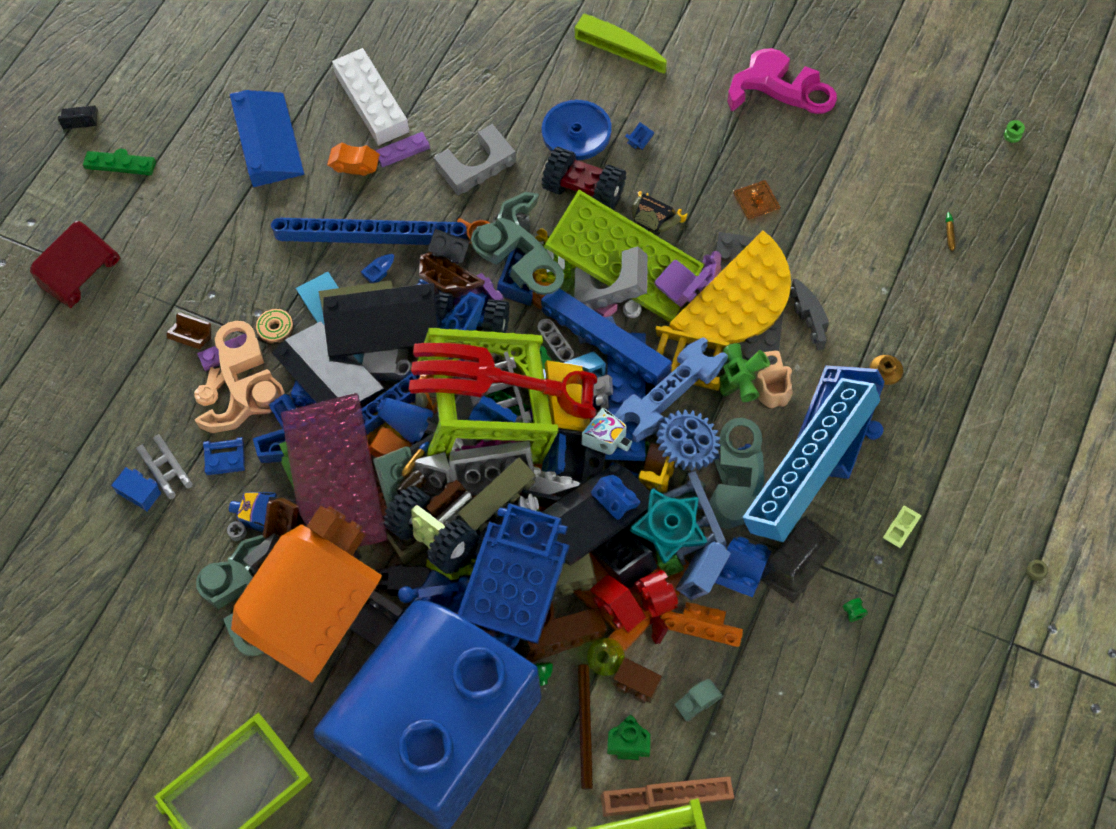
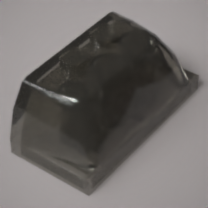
M804 516L768 562L763 571L761 581L794 604L840 544V541L823 530L811 518Z

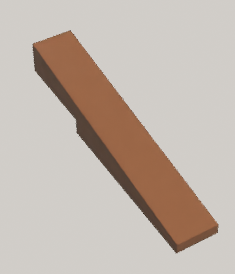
M721 777L603 791L601 803L603 817L686 806L689 805L690 800L699 798L700 804L734 799L731 777Z

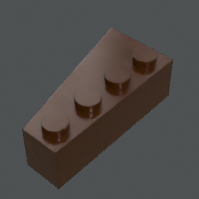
M599 607L553 619L551 625L541 632L538 644L520 639L516 648L519 655L532 663L568 649L579 647L590 641L597 642L603 638L607 627Z

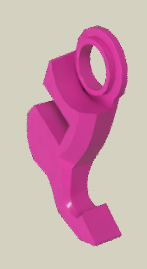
M767 48L753 53L750 58V67L734 75L729 88L727 102L730 110L733 112L745 101L746 92L744 90L755 89L786 104L806 109L814 114H823L834 108L837 95L831 86L820 82L819 71L806 66L792 84L781 80L789 69L790 58L779 50ZM813 91H823L828 95L829 100L825 103L817 104L809 99L808 94Z

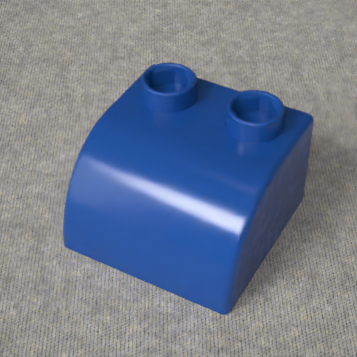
M417 600L412 602L316 726L313 735L317 743L438 829H451L541 701L538 668L455 612L433 602Z

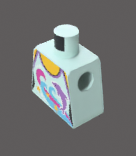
M604 408L599 411L582 433V445L608 455L613 454L617 447L628 451L632 441L625 437L627 426Z

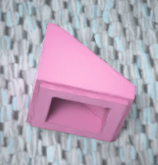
M614 303L594 311L603 317H609L617 311V304Z

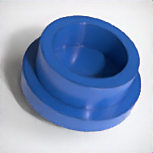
M870 421L866 437L871 440L880 438L883 434V426L877 421Z

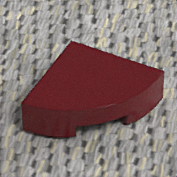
M658 616L650 620L653 633L651 637L655 644H661L669 629Z

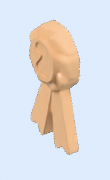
M210 367L206 385H200L194 392V397L198 404L208 406L214 404L218 399L217 389L226 383L222 371L219 374L220 368Z

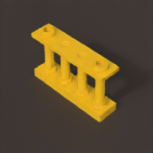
M656 326L655 329L657 336L660 337L656 351L661 355L664 353L668 339L679 341L672 362V372L680 365L677 362V357L685 348L686 343L691 344L703 338V336L673 330L669 326ZM704 337L708 340L706 348L715 350L714 356L722 353L723 349L730 345L729 342L721 338L711 339ZM716 376L708 384L698 379L693 385L719 391L720 377Z

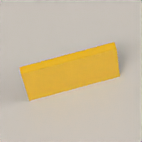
M549 360L544 364L546 379L560 382L570 372L583 371L582 366ZM566 385L569 396L574 401L581 403L582 385ZM548 395L552 424H557L558 428L584 431L590 424V419L578 418L566 413L557 402V397Z

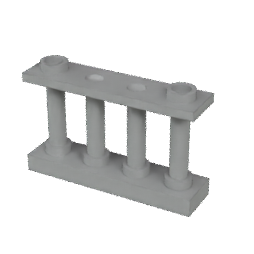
M504 352L506 361L495 364V367L501 370L508 368L509 372L514 373L513 369L517 368L514 357H509L508 352ZM504 383L491 385L485 394L514 387L516 397L497 402V404L503 408L519 405L521 415L517 416L515 422L532 423L529 411L525 412L518 386ZM471 396L473 407L480 400L479 397ZM483 439L484 443L492 441L488 439Z

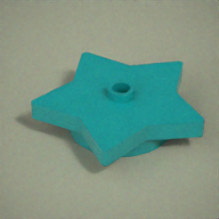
M651 489L649 493L648 513L630 529L632 533L653 542L664 564L681 547L704 546L707 543L706 537L696 523L699 498H669L655 489Z

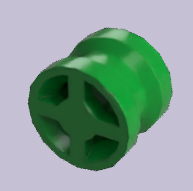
M861 598L850 600L842 606L844 611L848 613L850 622L858 621L868 614L867 609L862 606Z

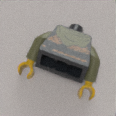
M641 191L638 192V197L631 205L634 222L656 235L664 233L679 222H685L687 218V213L681 215L682 209H678L677 214H675L676 212L673 207L648 196V193L642 194Z

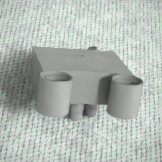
M409 348L364 354L362 365L376 380H403L412 373V364L407 360Z

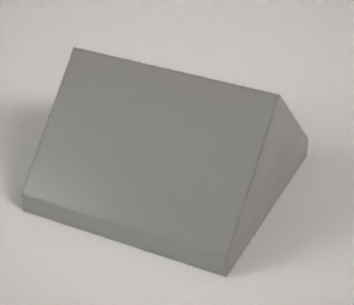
M445 452L415 461L416 469L426 478L424 487L421 488L425 494L434 497L440 495L444 491L445 486L453 482Z

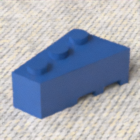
M516 247L508 256L497 285V290L505 298L531 306L533 291L526 284H524L523 288H520L510 277L511 268L525 256Z

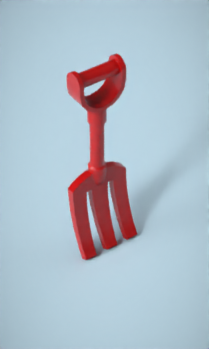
M456 343L414 344L413 353L415 357H448L469 361L428 360L412 362L411 372L413 375H444L466 379L432 378L410 380L409 391L411 394L452 393L480 398L487 393L492 383H504L555 396L560 407L572 416L583 419H591L596 416V409L593 407V397L597 376L593 373L573 371L568 373L562 382L546 378L543 380L502 371L500 368L495 367L490 352L484 347ZM566 385H582L581 403L574 401L569 396Z

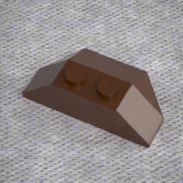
M432 252L420 255L418 277L428 283H434L436 288L444 293H451L453 297H460L485 284L484 280L457 264L450 262L443 256L441 258L432 255Z

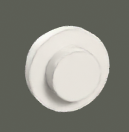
M629 300L624 304L623 313L625 316L636 318L641 314V305L635 301Z

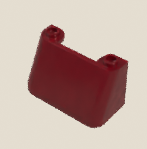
M75 221L31 264L30 273L40 288L71 309L81 299L79 288L102 264L106 267H112L117 264L120 256L81 221Z

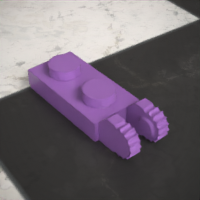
M714 251L711 255L707 254L703 258L702 263L705 264L703 270L709 273L705 279L707 284L703 289L721 272V254L719 251Z

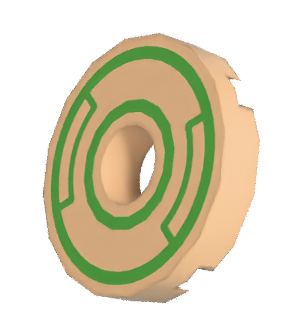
M271 309L260 315L256 322V330L263 341L269 344H274V342L280 343L292 334L293 322L291 316L286 311ZM279 324L277 329H270L271 325Z

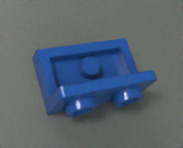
M482 396L475 404L468 420L515 422L517 415L513 414L510 409L498 405L493 399Z
M614 475L600 478L591 491V494L617 520L621 519L626 511L637 508L641 502L636 498L635 493L627 489L622 484L621 479Z

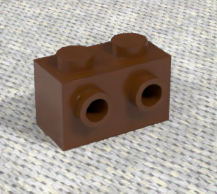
M625 657L613 678V685L616 690L624 694L628 692L634 695L637 701L650 704L662 682L661 675Z

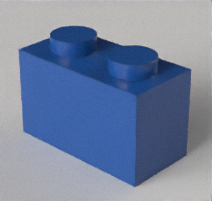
M126 467L111 485L117 494L145 511L150 509L161 494L156 481L151 478L147 480L136 469L132 471Z

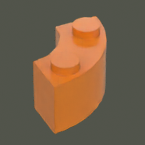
M341 142L331 149L327 165L338 173L344 172L366 176L376 171L380 154L367 145L354 147Z

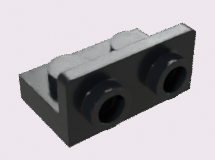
M96 105L64 108L61 110V116H58V121L62 129L97 126L98 109Z

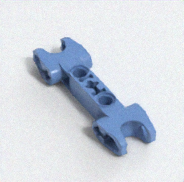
M704 337L700 338L680 352L677 357V362L681 364L653 388L643 399L639 398L636 394L631 395L623 402L614 416L623 423L628 421L637 423L638 427L634 430L632 439L635 442L643 440L658 430L664 420L661 413L698 379H701L706 384L710 383L727 362L728 355L723 352L714 357L705 356L703 352L708 346V340Z

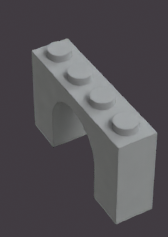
M493 124L478 132L479 143L489 154V158L483 164L478 166L463 165L449 149L434 156L435 168L457 195L469 191L470 188L483 183L486 179L497 175L503 169L511 167L516 163V151Z
M638 246L622 251L621 273L616 282L605 289H600V281L575 267L574 298L595 310L646 294L648 255Z

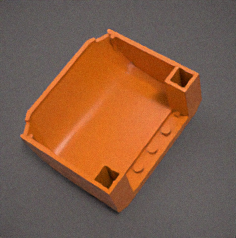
M301 524L279 538L234 605L231 630L312 683L370 597L382 575Z

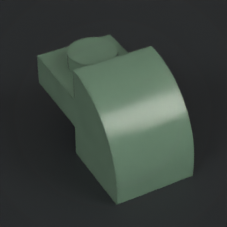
M707 679L691 688L689 693L674 705L685 720L689 722L701 711L712 706L723 695L712 680Z

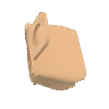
M779 351L764 352L767 357L775 356L777 363L758 372L754 384L760 394L758 400L770 409L779 406L785 407L793 394L791 383L792 369L788 366L783 367Z

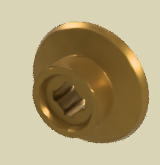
M891 355L877 356L872 360L869 367L871 369H878L885 381V385L897 383L902 378L904 372L901 362Z

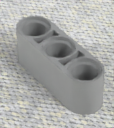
M549 319L539 321L537 326L538 335H542V344L553 360L564 363L574 359L572 348L555 324Z

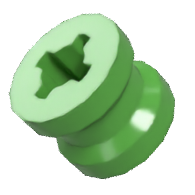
M1018 120L1010 121L1004 133L1005 139L1011 143L1019 142L1025 130L1024 124Z

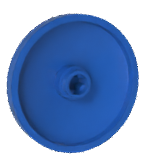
M569 100L557 104L545 115L542 122V138L546 147L551 152L558 146L575 152L576 160H585L598 155L606 148L611 138V121L607 113L597 104L585 100Z

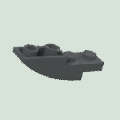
M793 279L790 297L794 298L795 313L799 314L800 320L806 319L807 328H810L812 332L810 334L812 344H815L817 350H823L827 341L824 332H827L829 325L826 313L811 290L798 279Z

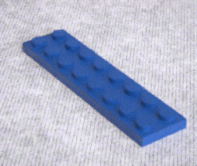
M629 333L646 344V333ZM607 354V375L612 377L613 395L608 396L609 408L606 410L615 415L623 402L631 395L636 394L641 399L645 397V380L637 373H632L628 367L617 363L614 358ZM628 421L624 423L627 426L625 437L632 441L631 447L628 451L617 447L613 454H605V459L645 461V438L635 442L632 439V434L638 427V424Z

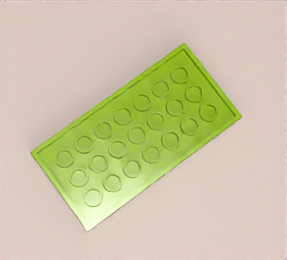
M580 190L576 193L544 245V248L609 287L616 282L621 273L622 251L638 246L648 255L647 293L630 299L668 322H671L676 317L681 307L654 285L655 280L673 260H678L696 276L700 274L705 265Z

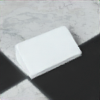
M465 491L437 517V520L444 526L447 523L451 524L452 520H456L460 516L458 512L474 498L468 491Z

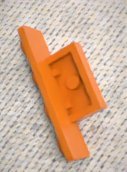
M686 602L683 614L669 611L661 615V619L669 628L668 630L736 647L740 646L743 629L724 625L726 611Z

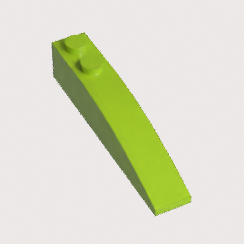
M585 13L576 24L575 39L661 73H666L667 60L631 33Z

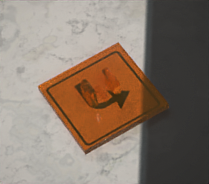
M766 180L733 191L748 220L780 209V205Z

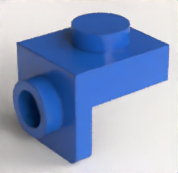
M639 122L631 135L626 134L625 137L629 140L627 143L634 149L639 147L643 150L655 133Z

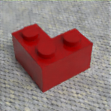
M609 574L590 589L594 596L592 598L593 602L599 608L602 607L609 616L613 617L611 621L617 629L620 630L622 628L629 633L646 618L630 590Z

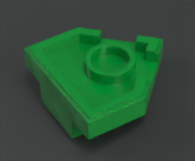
M630 714L621 724L608 731L607 754L618 755L617 759L639 760V756L650 757L651 734L646 729H643Z

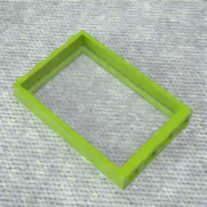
M258 712L155 795L154 798L158 802L155 806L162 815L166 813L169 816L170 820L167 822L173 829H255L308 785L312 778Z

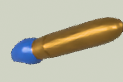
M428 441L419 446L417 452L403 468L402 476H407L416 466L415 461L422 458L428 451L430 446Z

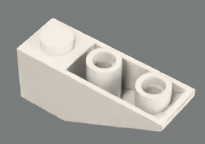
M534 467L536 486L531 487L529 490L551 495L579 486L580 482L573 481L568 476H556L555 472H543L540 468Z

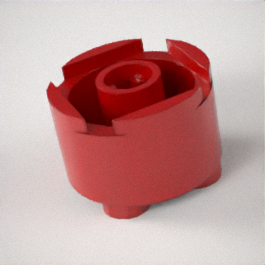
M663 570L654 572L634 582L638 594H641L643 599L640 601L641 606L645 612L648 611L651 618H656L678 608L675 590L671 583L668 584L665 581L668 576Z

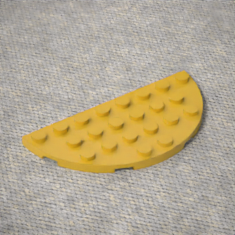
M762 230L670 322L669 327L677 331L711 339L721 338L730 344L743 342L747 338L755 335L758 336L768 330L782 314L791 288L789 265L778 244Z

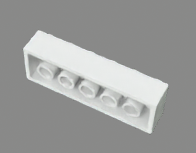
M363 48L332 61L336 77L378 146L409 132L407 118Z

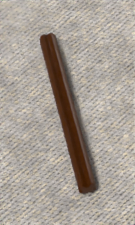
M580 664L578 665L581 788L589 790L593 788L589 665Z

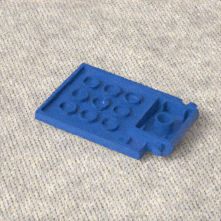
M508 504L507 509L500 507L497 515L504 517L502 525L489 522L458 615L474 625L538 644L570 545L556 541L559 533L566 534L567 526L561 525V518Z

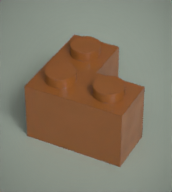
M320 505L307 525L308 528L351 555L354 554L366 536L361 531L362 526L354 521L348 523L344 520L346 516L331 506L326 509Z

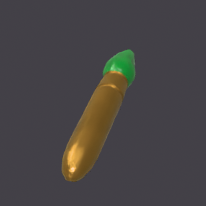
M947 212L945 222L948 247L953 251L955 249L953 217L950 212Z

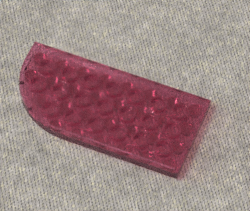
M354 393L281 412L296 502L304 522L308 525L320 505L326 509L331 506L346 516L344 520L348 523L354 521L362 526L361 531L366 536L358 547L387 540L359 395Z

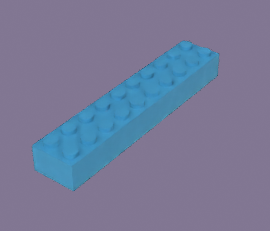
M845 378L839 380L742 517L751 534L781 542L785 541L881 401L874 383Z

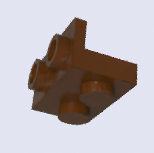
M179 312L176 314V324L167 331V339L201 349L211 339V323Z
M456 479L454 482L448 483L440 495L433 497L426 508L437 518L467 490Z
M284 498L269 501L266 508L263 538L267 539L274 533L279 539L282 535L296 528L299 506Z

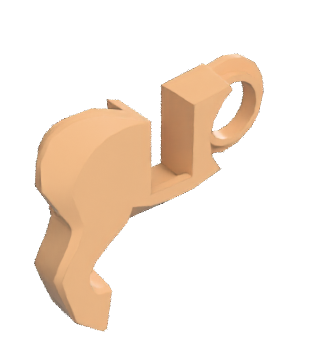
M244 321L228 322L216 333L215 344L219 350L221 371L231 393L229 406L225 413L216 414L211 409L195 419L200 429L210 433L235 430L250 415L270 414L272 410L269 404L285 394L282 385L272 377L268 369L244 379H238L236 374L264 364L255 332ZM241 331L247 335L246 342L239 348H229L224 343L225 338L232 332Z

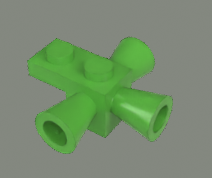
M739 343L726 346L723 352L728 355L729 363L723 366L726 373L720 376L719 388L722 395L728 396L740 389L742 402L755 400L760 394L751 381L756 379V371L770 366L768 357L763 351L759 350L747 361L742 357L741 345Z

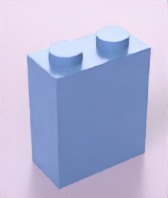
M718 542L710 543L698 549L675 589L691 601L708 594L731 553L726 550L724 545Z

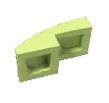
M904 505L883 538L901 548L920 520L921 515Z

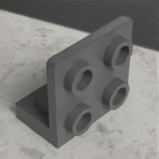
M373 590L368 598V603L349 628L375 647H378L404 611Z

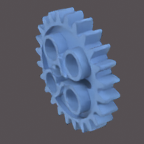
M677 410L675 415L670 413L668 418H664L656 434L659 437L656 443L661 444L658 450L665 451L662 456L670 457L668 463L675 461V467L681 464L682 470L689 466L690 471H693L695 466L700 470L702 466L707 467L709 463L713 462L720 447V444H718L720 437L716 436L718 430H712L714 424H707L709 418L703 420L701 419L702 414L700 413L698 416H695L693 410L691 414L684 410L682 415Z

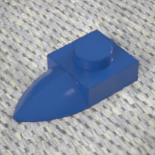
M394 254L377 258L361 271V275L370 283L380 282L387 276V271L394 260Z

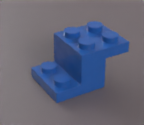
M734 537L727 548V551L731 554L715 583L753 598L772 551L768 550V547L765 545L752 544L744 537Z

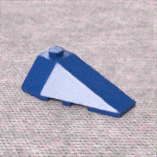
M469 292L454 308V312L448 319L445 317L441 321L443 324L440 326V329L476 330L485 299Z

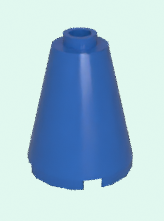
M386 398L385 401L381 399L376 408L379 411L378 416L413 445L416 444V441L419 442L429 425L426 420L428 417L432 418L434 413L430 409Z

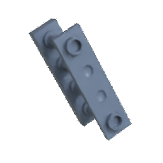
M696 471L688 474L690 481H687L688 484L664 493L669 498H675L689 491L691 493L696 492L699 498L697 508L699 510L703 509L705 513L702 519L697 520L696 523L699 528L710 526L713 532L709 534V537H706V545L718 542L724 545L725 548L728 547ZM704 546L682 547L675 555L681 560L682 565H685L686 561L683 556Z

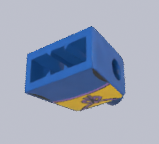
M245 492L241 502H230L229 512L236 513L237 520L243 523L245 527L263 533L269 497H278L273 492Z

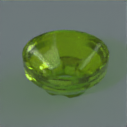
M611 638L596 640L590 646L587 653L590 668L602 676L616 674L625 657L622 646ZM601 651H606L609 655V660L605 664L600 663L598 660V654Z

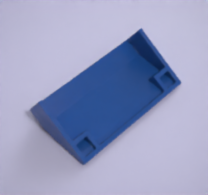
M244 90L230 94L245 161L253 187L305 175L284 94Z
M825 365L797 439L841 378L874 383L880 397L885 381L878 369ZM874 411L829 475L830 477L850 478Z

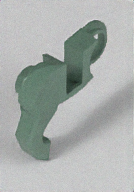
M524 192L503 202L496 222L478 226L472 233L471 242L479 256L496 265L517 247L525 256L511 268L510 277L520 288H523L524 284H526L530 290L537 294H552L559 290L563 284V269L557 262L553 261L541 243L519 225L516 215L524 213L528 216L536 206L539 197L538 193ZM538 269H548L555 275L556 280L551 285L542 286L534 281L532 274Z
M735 418L728 421L722 427L720 433L719 466L752 470L750 488L718 484L709 500L719 527L724 529H731L745 524L742 517L761 492L764 483L763 452L761 451L762 433L758 425L746 418ZM737 426L747 427L753 434V443L746 450L735 449L729 442V433ZM803 516L800 517L793 529L804 520Z
M263 535L242 541L233 555L228 558V562L208 564L198 574L196 588L200 595L215 608L220 609L240 597L252 580V571L243 559L266 540L263 538ZM233 613L223 619L231 639H233L236 648L242 654L258 656L264 653L257 647L246 645L243 638L231 630Z

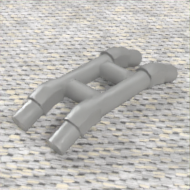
M158 434L153 439L163 453L161 457L153 461L143 444L138 446L136 450L167 497L173 499L176 494L167 481L178 476L186 488H191L193 484L160 434ZM168 461L173 469L162 475L158 467Z

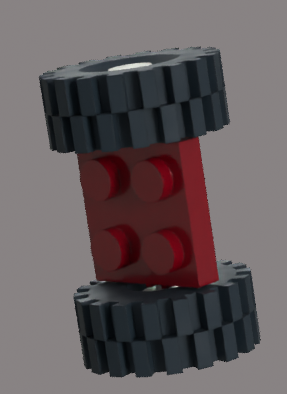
M558 146L557 148L555 147L543 171L542 188L559 195L565 191V188L577 192L580 190L615 210L621 198V193L624 190L626 170L609 164L605 166V169H601L576 160L575 152Z

